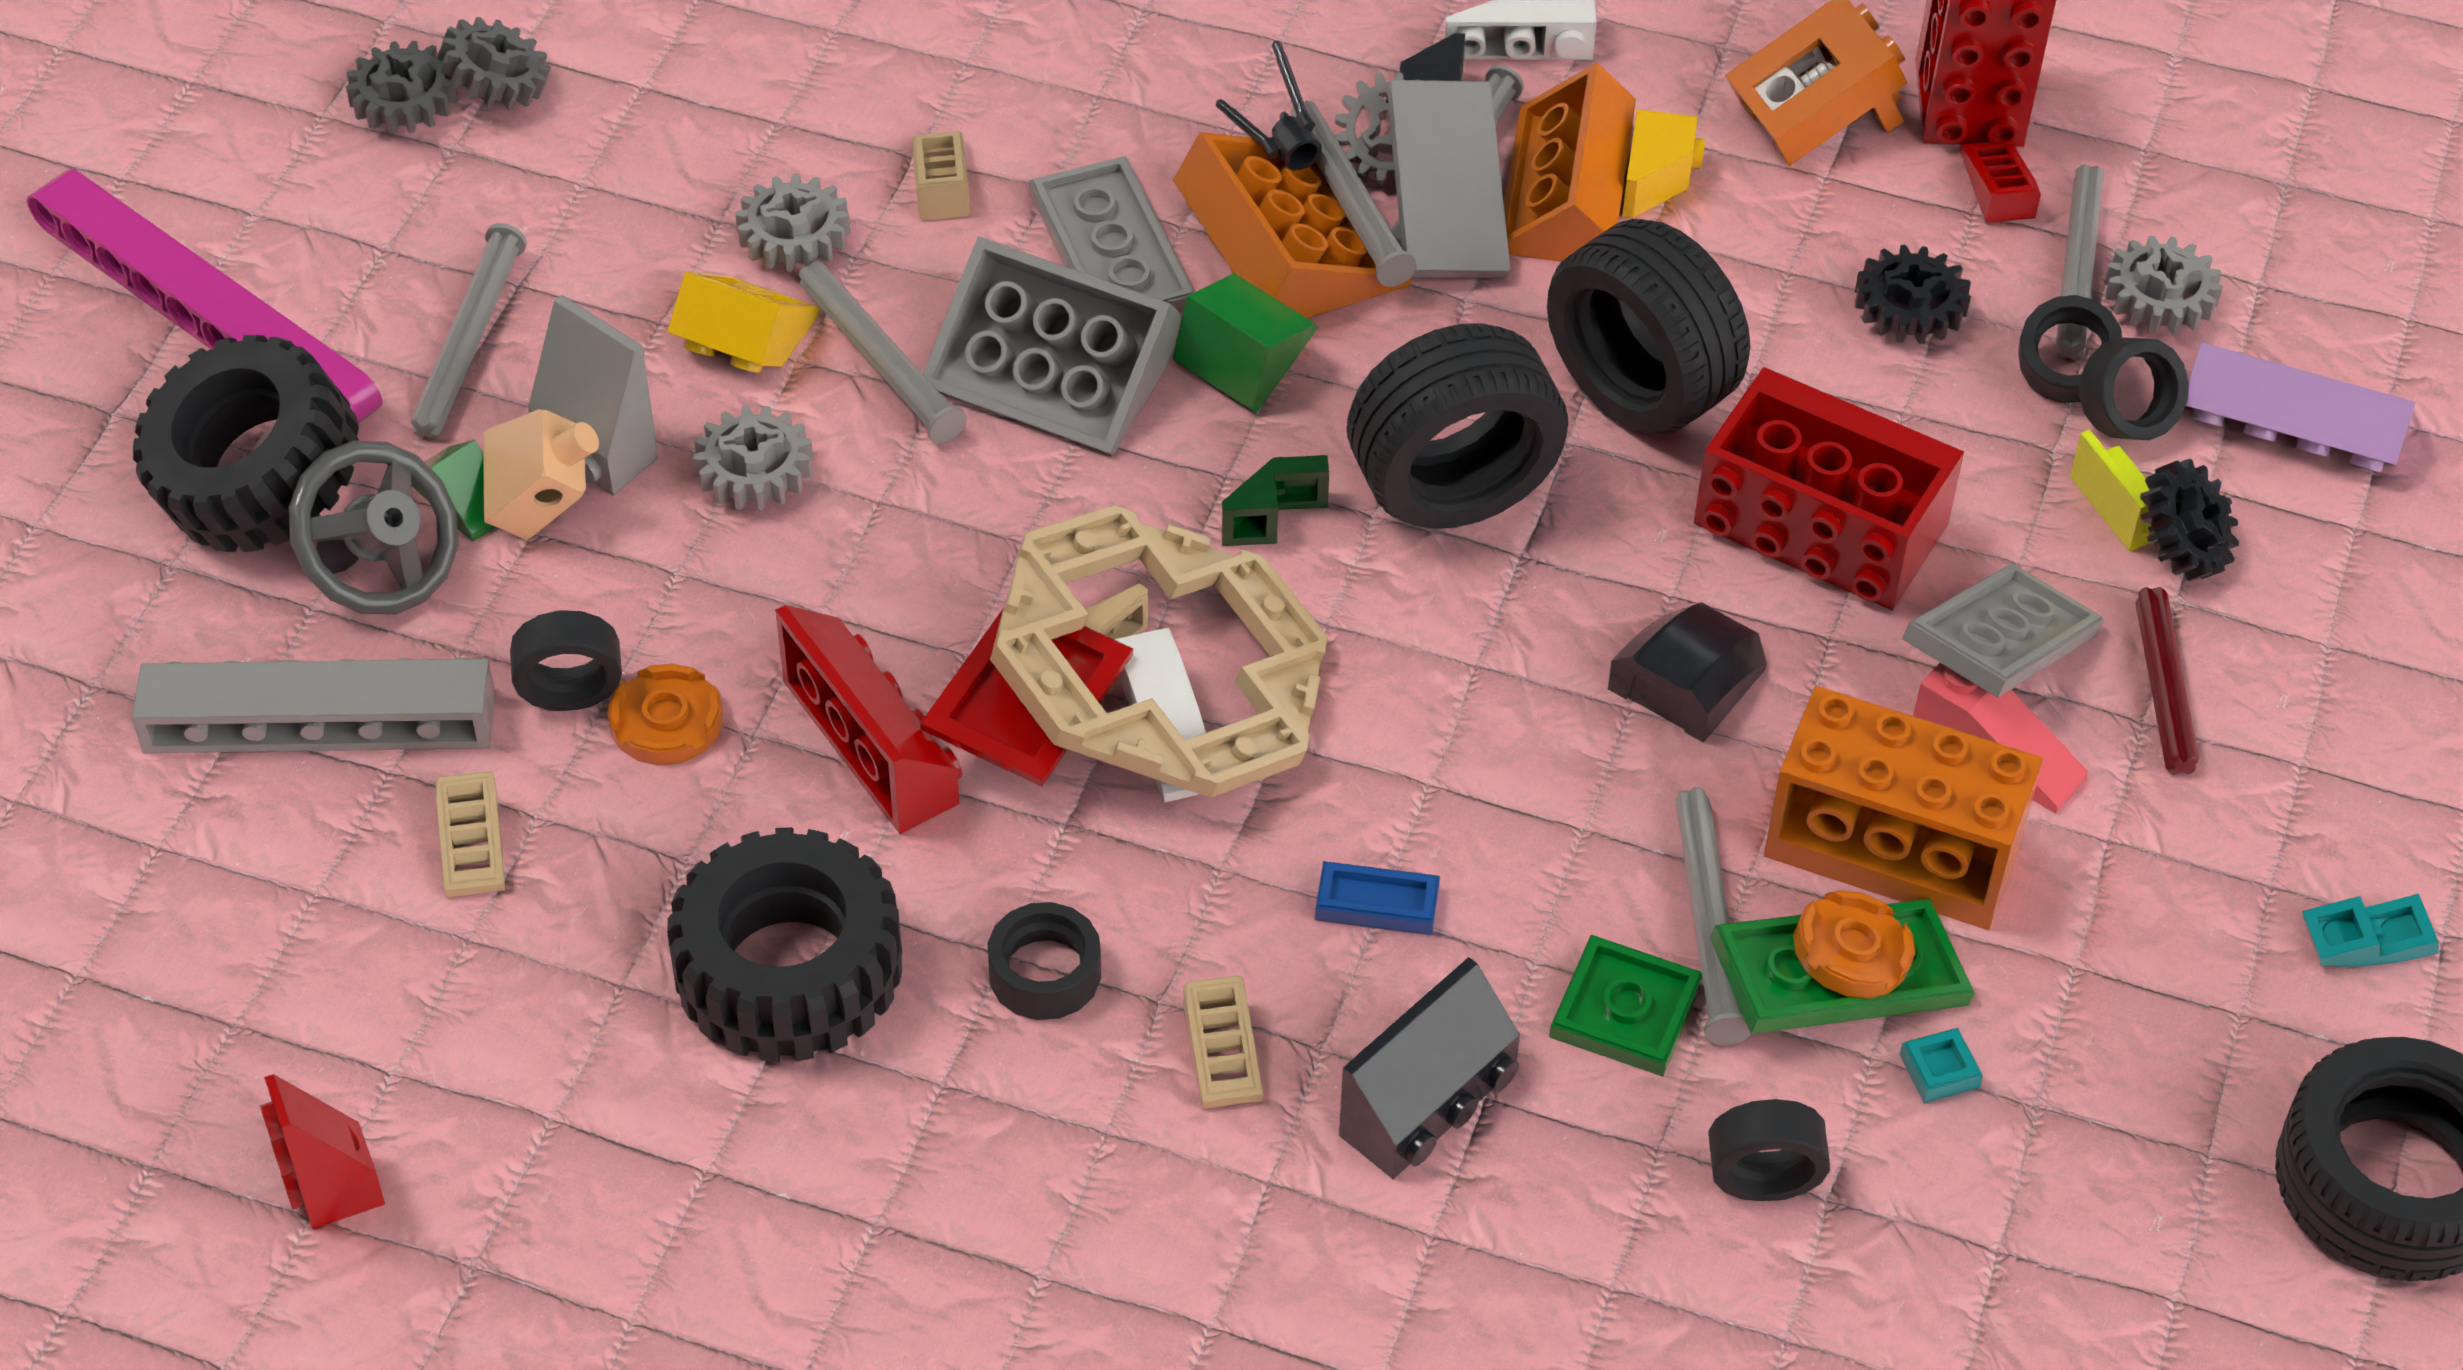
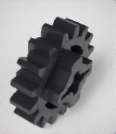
M1900 245L1899 254L1893 255L1884 248L1880 250L1878 261L1867 258L1864 270L1858 272L1855 287V308L1864 310L1862 321L1865 324L1876 321L1879 323L1877 334L1882 336L1890 330L1897 332V342L1903 343L1907 335H1915L1919 344H1925L1927 334L1931 333L1939 340H1943L1946 337L1947 328L1958 331L1961 326L1962 317H1967L1971 299L1969 295L1971 282L1968 279H1961L1963 267L1961 265L1946 266L1948 255L1945 253L1938 255L1936 258L1929 257L1928 247L1925 246L1919 249L1918 254L1910 253L1906 245Z
M2192 459L2181 462L2177 460L2154 469L2155 474L2145 479L2149 490L2141 493L2140 499L2148 506V512L2141 514V520L2151 524L2148 527L2149 534L2147 539L2148 542H2152L2155 545L2159 544L2158 559L2161 562L2170 559L2172 573L2178 575L2185 572L2188 581L2198 578L2204 579L2225 571V565L2233 563L2235 560L2230 549L2239 546V540L2231 533V528L2238 525V520L2229 516L2232 513L2230 507L2232 504L2231 498L2225 497V495L2221 496L2219 493L2222 482L2219 478L2209 481L2208 468L2205 465L2195 468Z

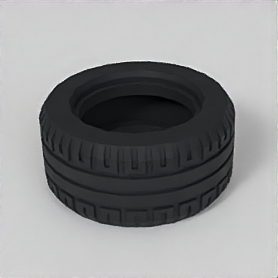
M1629 219L1621 221L1576 250L1557 266L1551 279L1547 298L1549 328L1556 349L1567 370L1581 390L1598 408L1615 421L1633 430L1646 433H1673L1679 431L1720 403L1741 384L1747 370L1751 348L1749 326L1742 304L1731 282L1717 262L1700 244L1681 230L1663 222Z
M1484 323L1457 324L1433 330L1410 340L1391 352L1375 366L1357 390L1347 418L1346 433L1350 448L1377 503L1386 513L1413 526L1444 529L1477 523L1497 515L1523 500L1536 489L1556 466L1564 449L1569 417L1566 405L1536 349L1526 338L1514 331ZM1485 413L1470 426L1445 438L1430 441L1446 427L1471 415Z
M2409 1037L2364 1039L2334 1050L2332 1054L2321 1058V1061L2317 1062L2312 1067V1070L2306 1074L2284 1122L2277 1143V1159L2275 1161L2276 1179L2280 1185V1194L2284 1198L2283 1202L2287 1209L2291 1211L2290 1214L2294 1221L2299 1224V1227L2321 1249L2345 1265L2372 1276L2399 1281H2429L2461 1273L2463 1270V1187L2455 1193L2434 1198L2405 1196L2371 1181L2352 1164L2340 1140V1132L2351 1124L2373 1119L2403 1122L2435 1137L2453 1154L2463 1173V1054L2432 1041Z

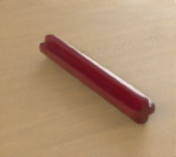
M2144 587L2139 590V598L2135 604L2165 768L2173 775L2179 773L2188 775L2196 770L2199 756L2168 593L2162 587L2153 589Z

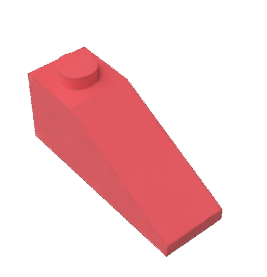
M1939 663L1920 683L1913 716L2044 757L2033 800L2056 814L2087 779L2088 771L2012 690L1997 698L1942 663Z

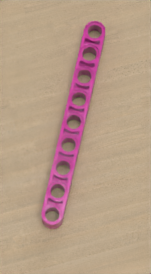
M69 168L27 197V206L30 213L47 233L208 348H215L216 341L229 337L235 338L237 342L243 340V335H265L268 340L270 337H280L291 341L295 346L303 347L316 359L349 401L350 408L356 414L358 424L383 405L380 391L370 377L362 370L79 171Z

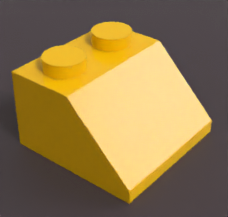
M685 271L667 333L684 338L683 348L706 356H714L715 350L732 355L731 365L750 372L761 373L762 366L782 367L818 318L821 307L730 275Z

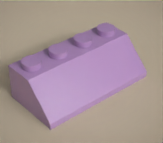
M2201 342L2189 379L2186 406L2193 407L2190 416L2192 419L2222 427L2224 417L2245 422L2243 430L2245 434L2275 442L2277 432L2298 437L2296 446L2298 449L2328 457L2330 448L2334 447L2352 453L2349 463L2382 472L2384 462L2397 464L2416 402Z

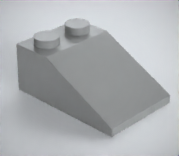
M559 296L553 303L528 410L529 413L538 409L548 410L576 424L579 422L589 424L598 436L599 448L596 452L585 458L586 483L596 484L611 495H614L658 459L643 346L567 297Z

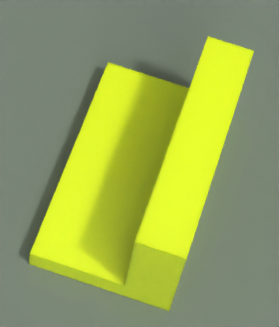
M2091 430L2080 433L2070 478L2128 551L2152 543L2148 542L2147 539L2149 534L2148 527L2151 524L2141 520V514L2148 512V506L2140 499V494L2149 490L2145 482L2146 478L2119 445L2106 450Z

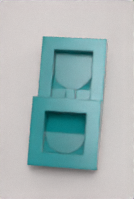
M2419 893L2365 907L2361 896L2302 911V918L2322 966H2374L2439 954V941Z

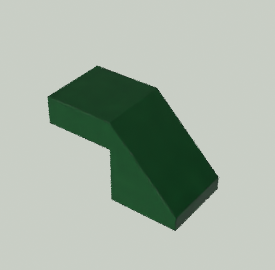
M1328 456L1275 457L1270 459L1222 501V546L1277 544L1278 510L1328 508Z

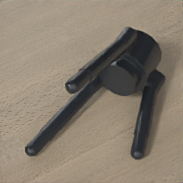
M1275 40L1272 43V48L1296 117L1289 116L1287 112H1281L1279 115L1280 120L1272 128L1273 137L1269 138L1223 99L1216 101V107L1262 146L1270 159L1281 157L1288 169L1294 171L1302 170L1312 165L1319 158L1322 145L1312 131L1315 127V122L1307 112L1282 43Z

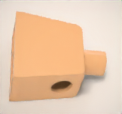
M540 409L485 430L483 432L484 522L528 540L579 500L586 489L585 458L596 452L599 448V439L595 430L587 423L579 422L576 424L548 410Z

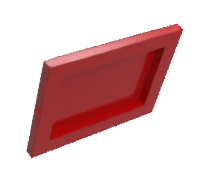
M1002 609L920 723V730L1042 787L1068 749L1056 746L1051 742L990 660L1003 612ZM1084 625L1081 630L1051 639L1099 704L1133 656V648Z

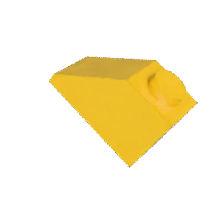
M1637 109L1622 217L1634 218L1689 189L1691 168L1702 169L1706 139L1696 137L1698 116Z

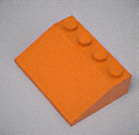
M1199 132L1173 178L1174 183L1185 198L1187 206L1195 213L1207 231L1209 239L1219 249L1230 266L1232 274L1236 273L1305 318L1408 287L1413 278H1410L1405 283L1395 287H1386L1380 284L1375 274L1376 264L1316 162L1305 169L1294 171L1288 169L1281 157L1270 159L1262 146L1251 137Z

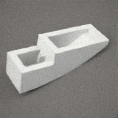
M1169 627L1114 639L1133 648L1132 658L1118 677L1129 705L1131 706L1153 698L1185 740L1206 733L1188 675ZM1155 779L1164 803L1199 795L1198 793Z

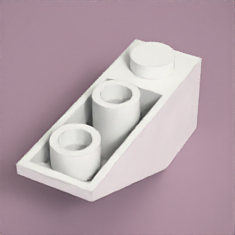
M1492 0L1446 17L1445 38L1454 33H1466L1464 60H1593L1597 25L1595 0Z

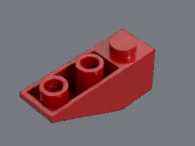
M275 1074L264 1077L272 1102L260 1105V1109L292 1210L304 1206L311 1227L315 1229L385 1205L376 1169L359 1122Z

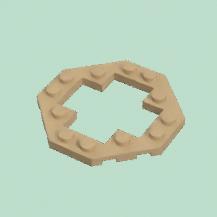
M1117 505L1025 533L1018 551L990 660L1054 745L1209 798L1300 765L1308 748L1310 733H1308L1309 723L1315 709L1320 682L1318 674L1321 660L1325 654L1328 636L1264 556L1241 549L1239 555H1233L1210 547L1211 538L1169 523L1165 531L1139 522L1136 518L1137 512ZM1140 560L1170 599L1214 585L1270 656L1242 666L1234 681L1259 714L1187 740L1181 736L1153 698L1107 714L1051 641V639L1081 630L1088 617L1086 610L1065 583Z

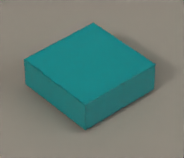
M1958 1027L1902 1043L1899 1055L1924 1103L1980 1088L1983 1075Z

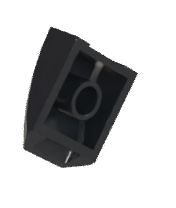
M1700 602L1666 614L1638 633L1611 661L1608 690L1626 700L1628 698L1681 727L1685 733L1704 743L1761 676L1767 666L1759 633Z

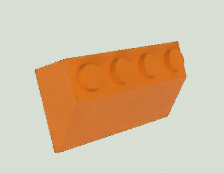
M1597 62L1520 106L1504 198L1509 255L1562 262L1576 250L1618 223L1636 98Z

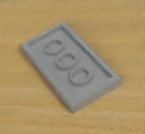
M1390 80L1387 86L1402 250L1411 253L1417 264L1415 273L1411 278H1507L1511 269L1491 82Z
M1126 156L1029 180V193L1065 267L1168 302L1178 312L1184 311L1187 296L1195 291Z
M2009 564L1909 622L1902 640L1999 698L2097 636L2104 619L2099 614L2015 564Z

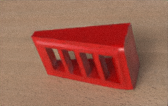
M1981 142L1961 144L1960 154L1985 223L2036 218L2041 193L2035 178L2013 143Z

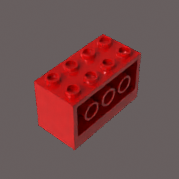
M2056 0L1926 1L1915 59L1923 143L1961 145L1981 142L2013 143L2015 147H2024Z
M1763 366L1704 450L1693 524L1707 529L1714 535L1723 536L1757 551L1762 556L1773 558L1805 572L1815 579L1823 580L1853 593L1865 601L1873 602L1893 611L1948 526L1965 451Z

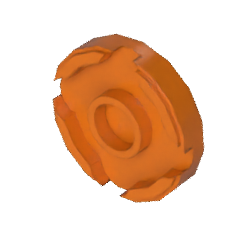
M673 663L652 665L637 671L638 677L630 680L627 684L625 680L622 681L613 692L608 703L611 736L620 750L637 761L655 765L682 763L702 754L717 740L724 723L721 694L715 684L713 687L711 683L705 680V674L697 669Z
M1833 891L1826 893L1824 899L1817 900L1816 902L1814 900L1805 906L1793 934L1795 954L1805 971L1825 988L1847 997L1870 999L1892 992L1904 981L1915 955L1912 932L1906 923H1904L1902 928L1899 921L1893 917L1895 911L1890 906L1867 894L1853 891Z

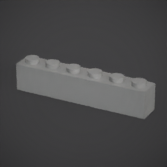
M465 657L425 660L401 658L397 660L342 659L339 661L284 660L281 662L225 661L215 663H182L173 661L167 663L141 664L132 720L142 753L490 748L495 690L489 660Z

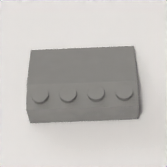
M978 236L923 375L941 394L1114 456L1168 364L1176 344L1182 315L1168 302Z

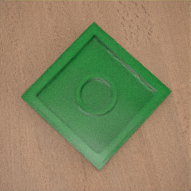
M1590 935L1551 1023L1549 1038L1664 1077L1702 986V972Z

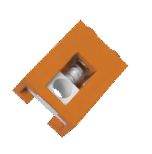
M1830 0L1725 75L1741 105L1754 121L1759 119L1763 127L1773 138L1771 142L1789 166L1867 111L1871 112L1887 133L1904 122L1895 103L1902 99L1898 90L1908 83L1899 66L1906 59L1898 45L1889 35L1881 39L1875 31L1879 29V25L1863 3L1855 8L1849 0Z

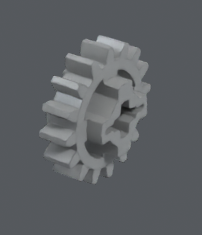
M1381 72L1376 73L1374 87L1369 88L1362 80L1358 81L1356 88L1359 97L1356 99L1352 96L1344 95L1342 98V104L1349 113L1336 114L1335 124L1346 128V131L1335 136L1340 146L1349 145V149L1345 154L1350 163L1356 160L1360 162L1358 176L1360 178L1366 176L1370 170L1377 172V185H1383L1387 174H1394L1395 177L1394 161H1382L1372 157L1378 152L1393 155L1391 134L1379 135L1381 132V121L1386 119L1390 124L1388 103L1383 99V97H1387V86L1389 83H1386ZM1397 72L1394 80H1404L1403 73ZM1364 109L1367 118L1370 120L1369 128L1357 138L1355 125L1360 112Z
M794 174L789 183H783L778 176L772 177L773 187L767 189L762 185L756 184L754 186L755 198L749 196L741 198L742 210L736 211L739 245L741 248H748L749 258L752 261L765 256L766 268L772 269L778 262L785 263L787 272H793L796 263L803 262L805 266H809L818 257L830 262L833 260L832 248L844 249L846 246L845 235L850 234L847 201L845 198L837 197V188L834 185L822 190L820 178L814 177L808 184L801 183L799 174Z
M2149 236L2146 246L2131 240L2129 241L2127 252L2120 249L2115 251L2113 262L2109 263L2104 284L2107 285L2105 298L2106 300L2116 301L2114 307L2116 315L2127 312L2132 315L2130 325L2136 326L2144 321L2149 323L2150 333H2156L2160 326H2167L2172 335H2176L2181 324H2185L2194 331L2198 329L2200 318L2207 321L2212 318L2214 308L2218 306L2223 288L2219 284L2222 273L2220 270L2210 269L2213 259L2210 255L2201 257L2194 255L2196 245L2190 244L2182 249L2177 247V239L2175 237H2170L2167 244H2159L2155 236Z
M748 405L742 406L741 416L735 418L730 413L724 411L721 413L722 424L720 426L707 422L704 425L705 437L695 438L696 454H693L695 476L700 477L702 491L714 490L715 502L719 504L726 501L729 497L734 498L735 509L741 510L747 501H754L758 510H764L765 500L773 498L782 505L786 503L785 491L788 489L792 492L800 493L803 490L802 478H811L812 442L811 439L806 438L805 426L803 423L792 426L791 414L788 412L781 414L777 418L772 417L771 406H765L760 414H752Z

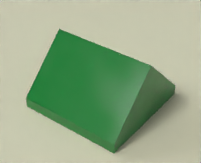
M1233 273L1187 296L1172 359L1256 414L1317 331L1318 326L1236 273Z

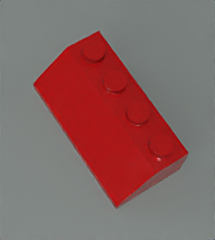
M788 605L776 609L784 684L897 832L902 834L959 805L958 779L962 777V769L958 759L949 747L941 749L932 735L920 730V723L925 716L919 709L911 710L905 703L901 689L894 676L889 671L882 673L873 661L872 652L865 639L860 634L853 636L839 617Z

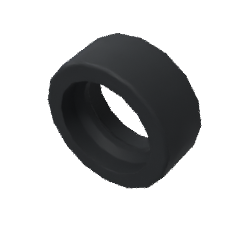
M2079 295L2058 296L2038 305L2025 321L2018 348L2020 371L2029 386L2045 398L2062 403L2081 402L2079 396L2081 374L2065 375L2054 372L2042 362L2039 357L2038 345L2041 336L2046 330L2057 324L2074 323L2085 326L2098 335L2102 344L2122 337L2121 327L2110 310L2096 300Z
M2118 337L2103 343L2088 358L2081 374L2079 396L2084 414L2096 430L2111 438L2152 440L2166 434L2180 420L2187 404L2189 381L2184 363L2172 347L2158 339ZM2131 357L2143 358L2150 367L2154 380L2152 401L2148 410L2136 421L2124 419L2117 409L2114 398L2116 376L2120 367Z
M568 610L540 614L523 623L512 636L510 647L512 684L517 694L533 706L550 711H570L589 708L608 699L619 687L622 674L620 641L614 627L599 616L583 611ZM561 654H579L593 659L584 665L571 668H552L538 663L548 657Z
M1054 902L1029 903L1005 915L994 926L987 942L990 987L998 1001L1016 1015L1035 1020L1060 1019L1079 1011L1094 997L1101 981L1099 934L1091 921L1073 907ZM1054 941L1066 944L1076 951L1080 956V964L1069 975L1057 980L1034 981L1023 978L1010 969L1009 958L1020 947L1032 942Z
M1780 1099L1751 1101L1733 1107L1718 1116L1708 1130L1713 1181L1724 1193L1739 1199L1777 1201L1805 1194L1822 1184L1830 1172L1825 1120L1814 1108L1800 1102ZM1781 1149L1778 1151L1759 1152L1764 1150Z

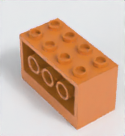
M1815 685L1779 771L1764 857L1897 901L1908 902L1931 899L1937 914L1989 930L2022 841L2044 757Z

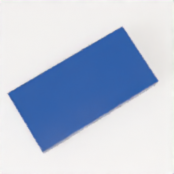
M1323 861L1315 907V920L1432 935L1440 876Z

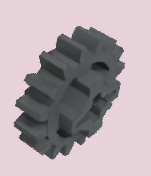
M481 17L475 18L473 26L463 19L458 21L456 28L449 26L437 55V59L442 61L440 72L446 75H453L450 83L453 88L464 86L468 89L467 97L469 99L477 96L485 100L486 105L490 107L493 106L495 100L501 101L507 109H512L515 101L527 107L530 105L532 98L539 99L551 67L545 64L547 59L546 52L534 51L537 44L534 38L523 40L519 37L521 29L518 27L510 30V28L503 26L502 22L497 19L490 26Z
M394 41L390 43V49L386 51H381L376 47L372 48V59L370 60L360 57L355 60L357 70L347 72L349 85H346L349 105L354 108L357 120L367 118L369 128L375 129L384 123L387 125L388 133L393 134L398 126L406 125L409 133H413L416 130V124L423 122L425 125L432 127L435 125L433 117L435 114L448 116L450 114L449 104L458 103L457 89L459 87L453 88L450 85L453 75H446L440 72L442 61L437 59V48L434 45L422 51L419 50L417 41H411L407 48L400 49L398 43Z

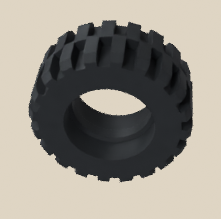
M243 335V340L239 342L235 338L229 337L216 341V347L208 351L200 348L188 355L190 361L182 367L178 368L175 365L164 375L166 382L160 389L154 387L146 399L148 410L146 413L139 414L135 433L139 438H135L133 441V460L137 463L136 474L140 483L148 491V494L191 540L202 546H212L214 550L236 552L238 546L243 552L264 550L265 543L272 542L274 545H280L290 541L289 505L300 475L323 452L350 441L359 440L357 437L359 430L357 417L350 408L349 401L307 350L303 347L295 346L291 341L280 337H270L268 340L265 335ZM276 420L268 437L252 453L234 463L217 467L224 452L240 435L259 424ZM352 465L335 471L319 488L310 512V518L316 517L325 508L330 511L340 497L337 493L341 485L347 487L353 475L354 467Z
M792 827L775 828L776 834L760 836L759 831L742 835L741 843L731 847L726 842L710 853L711 861L708 864L702 860L698 862L686 875L687 885L682 884L676 890L671 902L672 914L667 919V936L676 992L680 994L681 1005L688 1018L699 1023L700 1032L716 1043H719L724 1038L726 1048L731 1052L747 1057L749 1052L753 1051L759 1053L760 1060L780 1062V1056L796 1055V1061L814 1059L815 1051L827 1048L829 1053H832L847 1046V1037L853 1033L858 1038L863 1036L875 1025V1014L880 1016L884 1014L894 1000L893 989L900 984L902 975V945L896 895L890 881L882 877L881 867L867 855L859 858V848L841 838L836 843L829 841L828 834L825 832L808 829L807 835L794 834ZM801 922L812 924L827 930L837 937V940L819 956L804 963L791 966L761 965L751 962L734 952L754 932L778 923Z

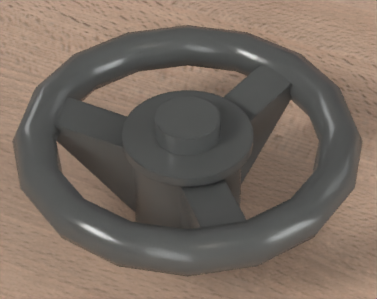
M353 440L327 450L300 475L289 505L290 543L305 576L329 600L361 614L396 615L426 602L448 578L458 549L457 512L443 481L419 456L389 442ZM357 462L385 463L388 465L376 495L369 494L356 498L347 505L342 513L310 518V512L319 488L335 471ZM411 478L426 493L435 513L437 523V545L430 565L424 572H422L416 541V534L421 524V516L418 506L411 498ZM343 540L347 548L363 560L374 562L385 560L401 588L391 593L363 592L341 582L322 563L313 542Z

